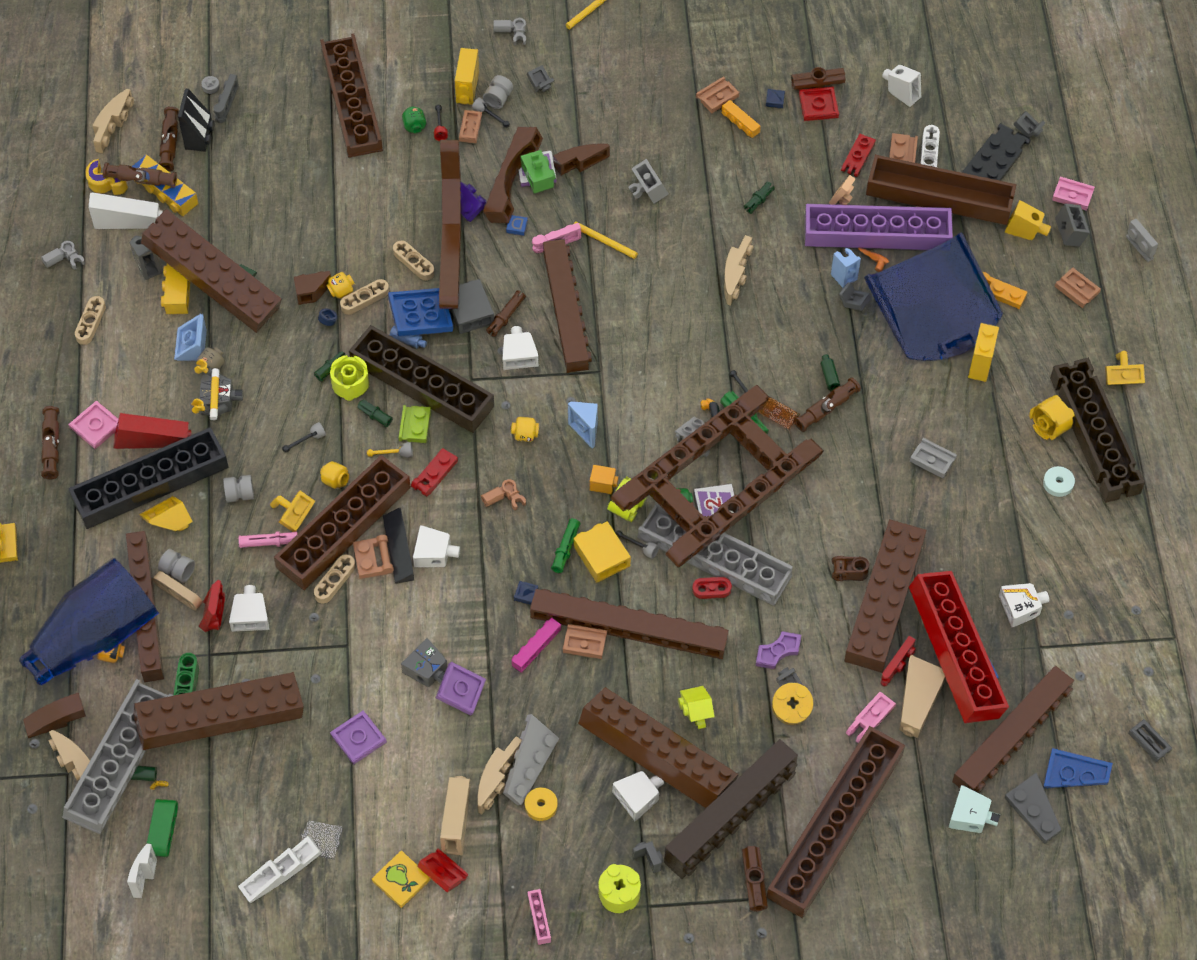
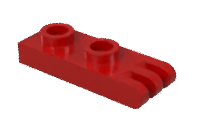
M859 133L842 165L841 171L845 172L848 167L847 173L851 175L853 170H856L854 176L858 177L875 145L876 139Z
M908 636L883 671L880 682L883 687L888 686L897 672L901 673L906 665L905 660L907 657L910 658L915 653L916 648L914 645L916 639Z

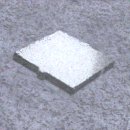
M308 820L304 834L301 837L302 840L307 836L311 837L322 852L318 857L334 860L337 848L341 845L340 838L343 827Z

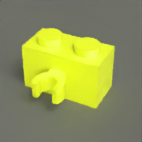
M704 686L681 690V698H678L680 710H683L684 716H687L691 722L695 721L698 729L706 728L705 719L715 717L712 698Z

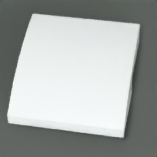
M151 844L144 846L131 867L127 883L133 898H142L145 879H154L157 858Z

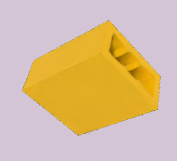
M460 49L455 76L456 103L471 105L474 103L479 77L478 49Z
M980 324L968 378L987 381L999 327Z
M608 521L603 524L599 523L591 530L581 532L574 537V549L596 583L631 566V556Z

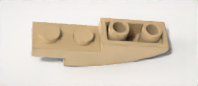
M126 89L114 97L97 116L93 124L95 134L93 143L96 152L103 153L105 147L109 145L110 135L114 133L115 127H122L123 122L127 120L128 111L134 104V97H132L130 89Z
M746 235L739 249L731 247L726 261L724 293L727 305L730 306L733 300H736L739 296L740 285L743 286L747 278L745 275L746 257L751 255L754 247L751 245L752 237Z
M54 730L49 731L52 739L48 741L52 750H57L59 756L56 758L61 768L65 766L68 773L72 771L76 780H80L90 760L70 739Z
M518 737L513 739L505 751L497 747L486 764L478 790V813L481 815L485 810H489L492 807L497 794L500 795L504 791L506 785L505 775L510 771L511 764L515 760L516 750H519L522 741Z

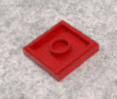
M834 87L799 90L804 121L839 118Z

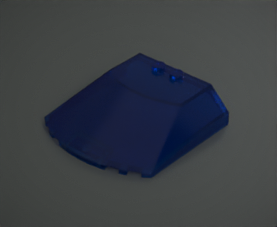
M962 232L939 246L879 273L868 274L864 277L884 318L908 359L935 361L962 354L976 345L981 323L996 326L1003 315Z

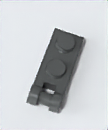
M230 74L228 80H225L224 91L219 95L218 104L213 107L215 120L218 123L225 122L239 87L237 75Z

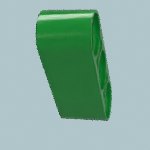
M184 653L179 658L173 696L196 691L199 665L193 653ZM189 663L193 664L190 667H186V665ZM186 681L190 682L187 685H182Z
M156 799L147 844L152 845L157 857L169 856L178 813L177 800Z

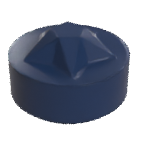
M325 308L320 310L318 320L323 325L332 326L336 323L337 314L335 311Z

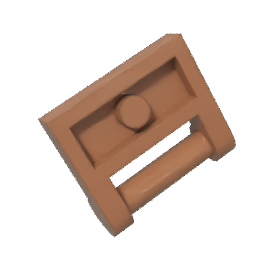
M386 535L353 542L359 579L386 575L394 571L393 565L390 563L387 548L388 538ZM378 546L383 563L380 567H377L374 547Z

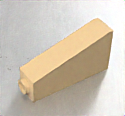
M913 655L910 656L907 666L899 730L909 737L914 736L918 738L946 677L942 668Z
M463 776L449 777L440 835L442 852L449 855L463 856L471 788L470 779H466Z

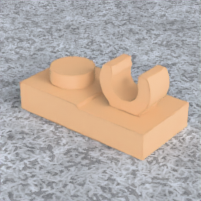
M851 175L847 177L829 201V204L835 205L839 201L841 205H847L853 197L850 193L854 188L852 185L855 181L854 177Z

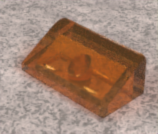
M770 396L768 401L762 406L763 408L758 411L787 429H790L794 424V418L800 415L797 411Z

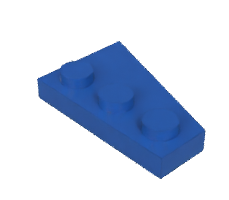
M1052 748L1043 788L1107 785L1113 763Z

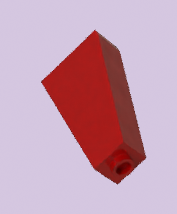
M120 413L115 429L113 448H163L191 436V430L188 429L189 422Z

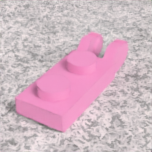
M579 223L557 231H551L545 236L537 235V237L532 239V249L534 253L543 252V242L565 239V244L579 240L581 239V227Z
M879 692L855 718L846 734L851 736L861 726L864 730L857 736L856 742L859 743L868 727L876 728L894 709L896 703L882 692Z

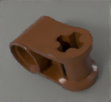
M835 556L832 558V564L834 565L832 579L836 581H863L868 577L869 561L865 557Z

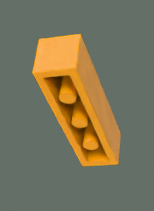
M731 100L722 105V114L729 118L732 123L736 124L739 129L743 130L747 136L753 138L760 133L761 126Z

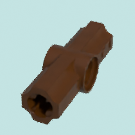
M816 67L811 72L791 75V85L794 90L824 88L826 85L841 84L846 81L844 68L825 70L824 68Z
M748 846L742 849L745 886L747 888L749 910L757 912L768 908L760 847ZM751 876H756V877H758L760 880H759V881H752V880L750 879V877H751Z

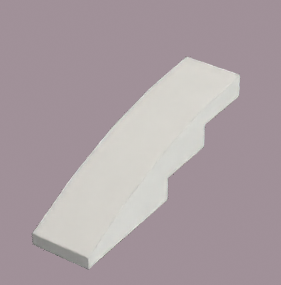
M307 836L293 849L288 848L274 861L269 860L238 887L247 900L252 903L291 878L321 855L322 852L311 837Z

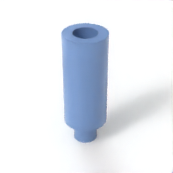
M395 326L390 331V336L414 348L419 346L422 348L426 347L427 341L422 340L420 335L398 336Z

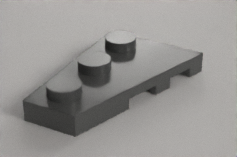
M1037 772L1005 795L1004 798L1044 844L1061 832V827Z

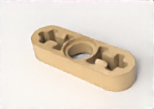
M397 241L393 245L394 256L420 279L427 281L434 277V266L406 241ZM411 258H417L419 260L417 263L409 262Z
M383 279L376 280L343 297L340 301L342 312L347 315L354 314L386 297L389 292L387 281ZM363 294L370 296L367 300L360 299V296Z
M94 296L88 300L75 330V337L79 344L86 345L93 340L106 309L104 299L100 296ZM87 318H95L93 323L85 322Z
M340 556L314 589V596L317 602L322 604L328 603L353 573L355 561L352 556ZM349 562L350 566H347V565H346V566L343 568V564H342V563L347 564V563ZM333 575L340 577V580L336 583L329 581ZM326 590L327 595L323 594L322 596H320L319 592L323 593Z
M159 571L152 578L159 588L192 610H197L203 603L198 595L162 571Z

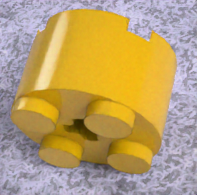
M1058 395L1047 398L1033 407L1029 413L1030 420L1033 418L1035 423L1032 425L1034 430L1040 437L1046 440L1049 438L1054 440L1071 429L1073 425L1072 418L1075 416L1073 410L1068 408Z
M798 683L782 685L777 689L772 700L774 715L786 725L801 724L809 717L813 709V698L810 691ZM790 699H793L794 702L798 703L795 706V709H792L790 705H787V703L790 702Z

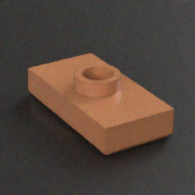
M464 111L459 142L477 144L482 112Z

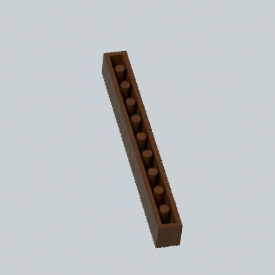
M536 589L530 607V618L549 621L553 618L565 626L570 624L607 630V635L722 660L728 641L729 630L721 626L713 627L702 622H689L683 618L675 619L664 614H652L642 609L633 610L623 605H610L604 601L596 602L586 597L578 598L567 593H554L548 589Z

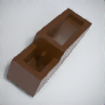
M588 144L564 150L553 155L554 167L561 176L575 168L582 172L610 157V145Z
M79 692L54 701L24 718L23 722L28 738L68 726L67 722L86 717Z

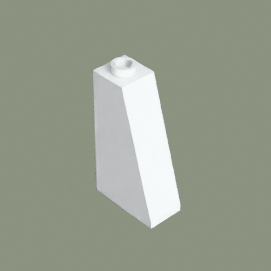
M90 193L89 211L94 229H147L163 213L158 203Z

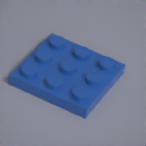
M439 288L388 292V300L398 336L453 332L449 309H439Z

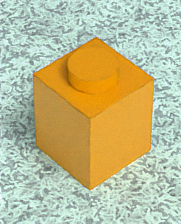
M593 465L590 477V491L612 494L613 488H617L619 476H616V468Z

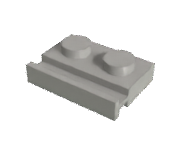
M1137 219L1130 221L1126 238L1147 262L1153 260L1158 243Z
M923 438L910 457V462L944 478L952 463L956 460L957 454Z

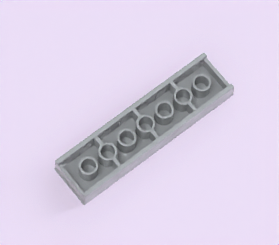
M655 502L654 508L643 525L639 527L637 538L646 543L653 542L659 545L660 550L667 552L673 546L672 543L686 532ZM723 533L687 561V563L715 577L729 579L733 586L775 606L790 581L793 566L726 533Z
M138 679L135 680L64 806L62 818L101 834L146 750H142L134 719V703L173 696L172 694L166 695L141 684Z

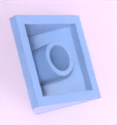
M199 314L177 329L175 360L197 361V358L205 349L207 329L202 314Z
M569 402L568 424L591 448L595 447L598 404Z

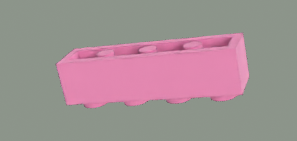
M541 890L528 891V900L538 945L551 943Z

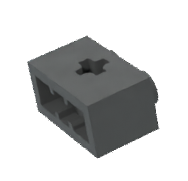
M1065 203L1055 217L1063 243L1068 246L1080 247L1090 233L1081 205Z

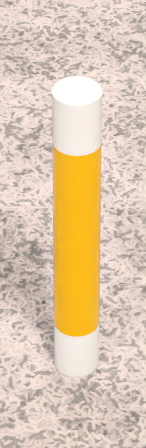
M216 368L212 369L210 420L213 421L217 420L219 369Z

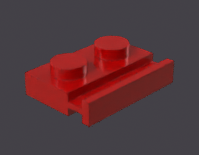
M439 848L436 852H432L420 860L417 865L420 870L447 893L468 877V873Z

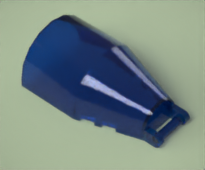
M112 557L63 595L28 646L30 650L20 657L19 662L32 673L37 684L43 685L53 677L76 667V663L85 659L87 661L94 659L93 655L102 651L105 653L111 651L158 615L159 612L129 572ZM37 660L45 667L41 671L34 664Z

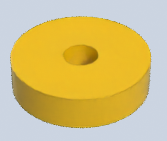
M535 788L525 798L526 813L536 821H546L552 818L557 811V797L547 788ZM539 802H543L545 805L538 806L537 804Z

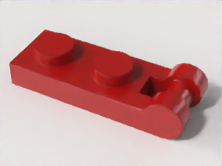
M442 448L422 473L412 481L411 488L420 490L422 495L428 497L458 462V457Z

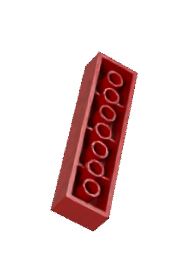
M953 572L917 574L909 589L964 723L1000 719L1009 708V705Z

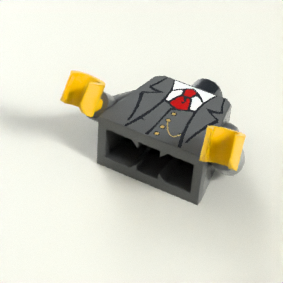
M200 359L196 362L199 366H196L194 370L198 374L204 372V375H201L199 399H194L191 403L194 406L192 412L197 414L200 411L201 415L210 416L212 368H207L206 361ZM220 373L218 416L231 411L232 401H243L244 396L243 389H233L232 380Z

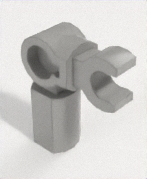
M516 18L514 21L494 20V32L514 31V46H516L517 40H522L523 45H526V21L523 18Z
M64 241L61 244V248H56L41 256L46 268L60 262L64 257L70 261L71 267L74 270L77 269L75 264L77 261L85 265L84 258L78 255L74 243L71 241Z

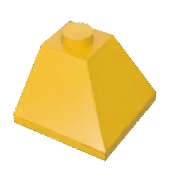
M174 496L139 514L149 524L173 531H182L189 527L188 524L193 522L183 502Z

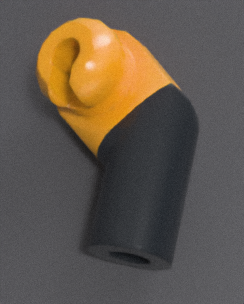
M706 398V400L700 402L701 409H708L711 412V417L720 412L718 404L712 399Z

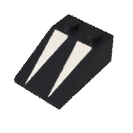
M185 88L178 114L185 150L206 152L207 145L211 143L210 133L214 131L215 122L212 120L209 110L189 89Z

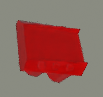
M217 580L212 584L203 600L205 608L199 627L204 632L212 629L220 630L225 593L223 592L221 581Z

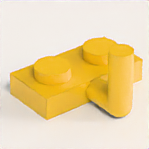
M1126 351L1116 354V359L1120 360V365L1105 367L1106 385L1145 383L1144 364L1128 365V354Z
M299 490L292 502H289L282 496H277L270 503V506L276 508L282 505L286 508L279 523L290 531L296 532L315 503V500Z

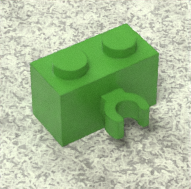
M541 150L521 156V167L533 193L554 187V180L556 179L554 170L549 168V160L547 156L543 155Z

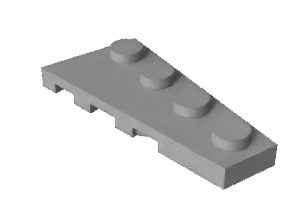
M532 714L526 717V728L521 733L520 739L522 741L519 750H516L514 767L510 769L503 792L516 805H522L559 740L552 731Z

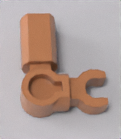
M511 479L505 480L502 483V487H496L481 495L482 502L486 507L504 499V496L511 500V506L515 511L518 508L516 502H521L523 506L526 505L525 497L519 495L516 483Z

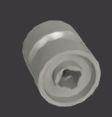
M494 76L483 94V100L494 109L502 108L513 90L512 82L504 76Z
M243 475L239 479L235 477L224 478L227 503L237 502L239 498L243 501L254 499L251 475Z
M172 549L165 551L158 564L159 571L172 575V578L182 583H185L191 577L195 568L194 560L186 556L181 557L180 553Z

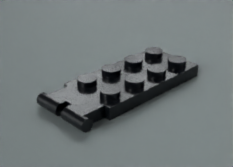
M1000 123L997 127L999 131L996 134L992 133L962 173L1001 181L1022 154V147L1025 144L1029 145L1031 139L1019 132L1013 135V129Z

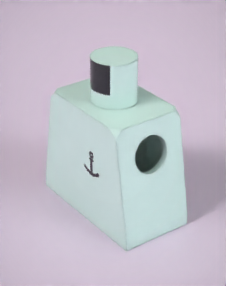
M961 785L948 828L982 833L985 823L997 826L1000 814L989 811L991 804L989 798Z

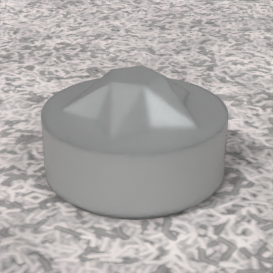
M214 76L205 77L201 82L203 91L208 94H213L220 88L219 81Z

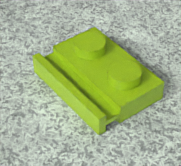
M403 405L399 441L407 440L408 442L427 443L431 407H406V405Z

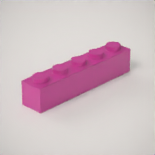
M553 618L549 621L547 620L543 627L537 630L536 635L533 638L531 637L525 646L521 647L519 653L512 657V666L522 673L561 631V624Z

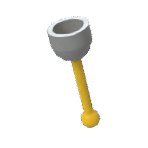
M412 442L401 444L399 449L378 451L369 449L367 455L372 457L376 454L399 453L403 457L410 458L413 457Z

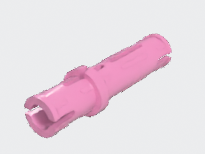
M277 531L275 534L240 535L239 547L271 545L281 547V545L288 544L298 532L280 533V531Z

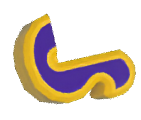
M99 159L93 160L86 167V179L89 188L93 192L100 194L112 190L114 195H121L127 191L126 181H120L118 178L111 177L103 178Z

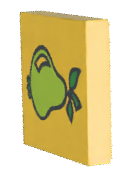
M400 851L372 878V882L400 908L431 880L403 851Z

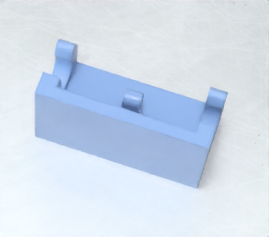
M848 248L845 249L846 254L849 255L848 257H843L838 251L833 255L831 275L842 288L848 282L853 283L858 280L861 258L857 257Z

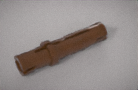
M517 290L502 311L495 315L494 321L486 329L489 335L493 331L491 336L496 337L501 328L508 324V319L526 298L523 292L519 296L521 291Z

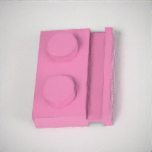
M1060 177L1052 201L1062 204L1081 205V208L1087 211L1095 187Z

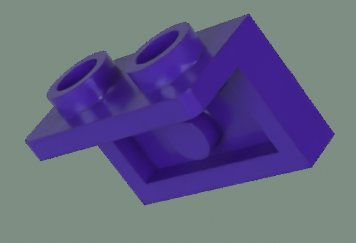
M461 182V214L467 221L471 222L484 210L487 201L481 195L477 196L475 193L477 190L470 183L466 185Z

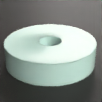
M1059 466L1050 468L1045 473L1043 479L1045 490L1057 497L1068 495L1073 490L1075 484L1072 472L1067 468Z

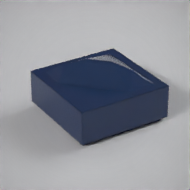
M768 89L766 107L783 108L785 91Z
M519 581L514 601L531 605L535 590L539 589L538 585Z

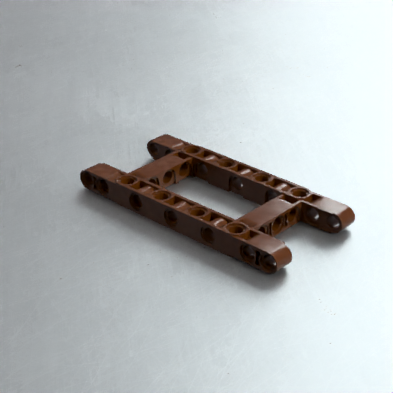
M755 385L729 406L725 407L620 487L611 496V500L622 511H629L650 495L686 532L672 543L673 546L665 554L677 568L689 561L816 461L824 452L811 438L804 440L786 454L751 419L753 415L763 408L762 406L769 399V396L758 385ZM731 434L767 472L764 475L760 474L746 485L742 492L732 496L719 506L714 514L706 517L669 480L727 435Z

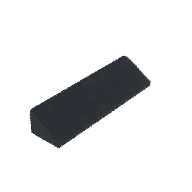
M397 508L382 516L385 533L388 538L391 564L394 569L395 584L414 581L401 508Z

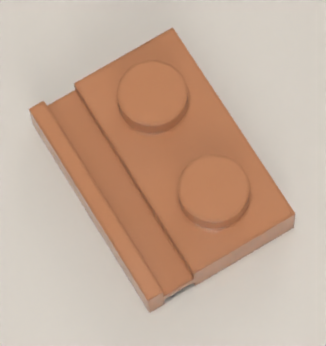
M724 76L696 93V98L700 99L701 103L711 113L722 108V105L729 100L733 101L739 97V92L729 81L725 80Z
M892 133L889 157L915 163L918 136L914 138L910 137V135Z
M1071 268L1055 283V287L1081 308H1084L1101 290V288L1074 268Z
M568 624L563 653L602 659L607 630Z

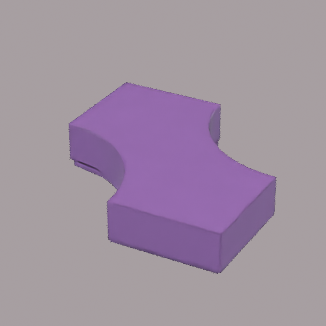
M781 632L780 637L775 642L768 645H759L756 666L775 669L777 663L782 658L789 655H798L801 635Z

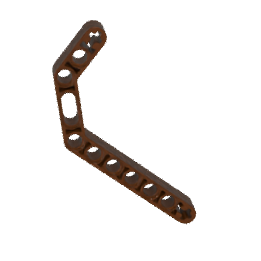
M440 140L442 240L439 309H458L461 249L459 140Z

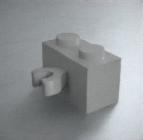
M647 159L632 168L640 181L628 187L631 192L637 190L633 193L635 199L641 197L643 192L646 191L652 202L656 203L669 194Z

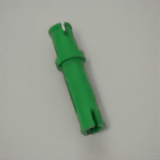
M569 519L560 546L555 551L556 557L551 569L556 573L563 572L565 563L571 556L570 550L574 537H576L581 525L577 519Z

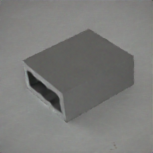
M480 279L471 280L459 285L458 309H450L459 334L491 325L494 321V312Z

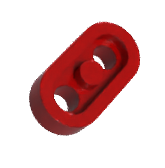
M725 577L699 578L694 581L692 592L699 599L725 598L730 595L732 584Z

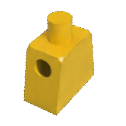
M1019 200L1004 232L1033 240L1037 233L1047 236L1051 226L1042 223L1044 218L1043 212Z

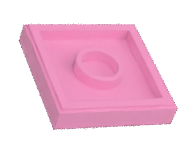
M95 401L68 425L70 429L96 449L115 433L118 418L98 401Z

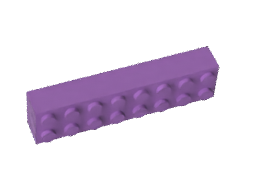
M806 204L805 246L950 251L953 238L951 208Z

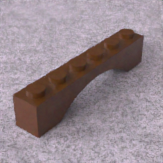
M518 127L513 135L511 145L507 150L495 184L484 206L483 212L490 223H509L514 212L511 201V187L516 174L521 168V156L538 151L543 140L537 127Z

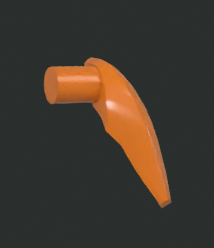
M858 248L862 253L878 262L875 268L878 272H882L884 265L889 263L888 259L880 254Z

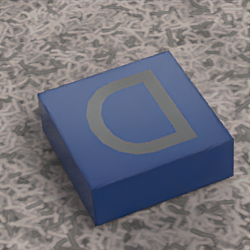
M512 215L507 225L506 233L524 236L528 218Z

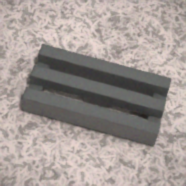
M1145 719L1129 730V735L1156 762L1172 750V747ZM1141 727H1143L1164 748V750H1162L1154 742V740L1141 729Z

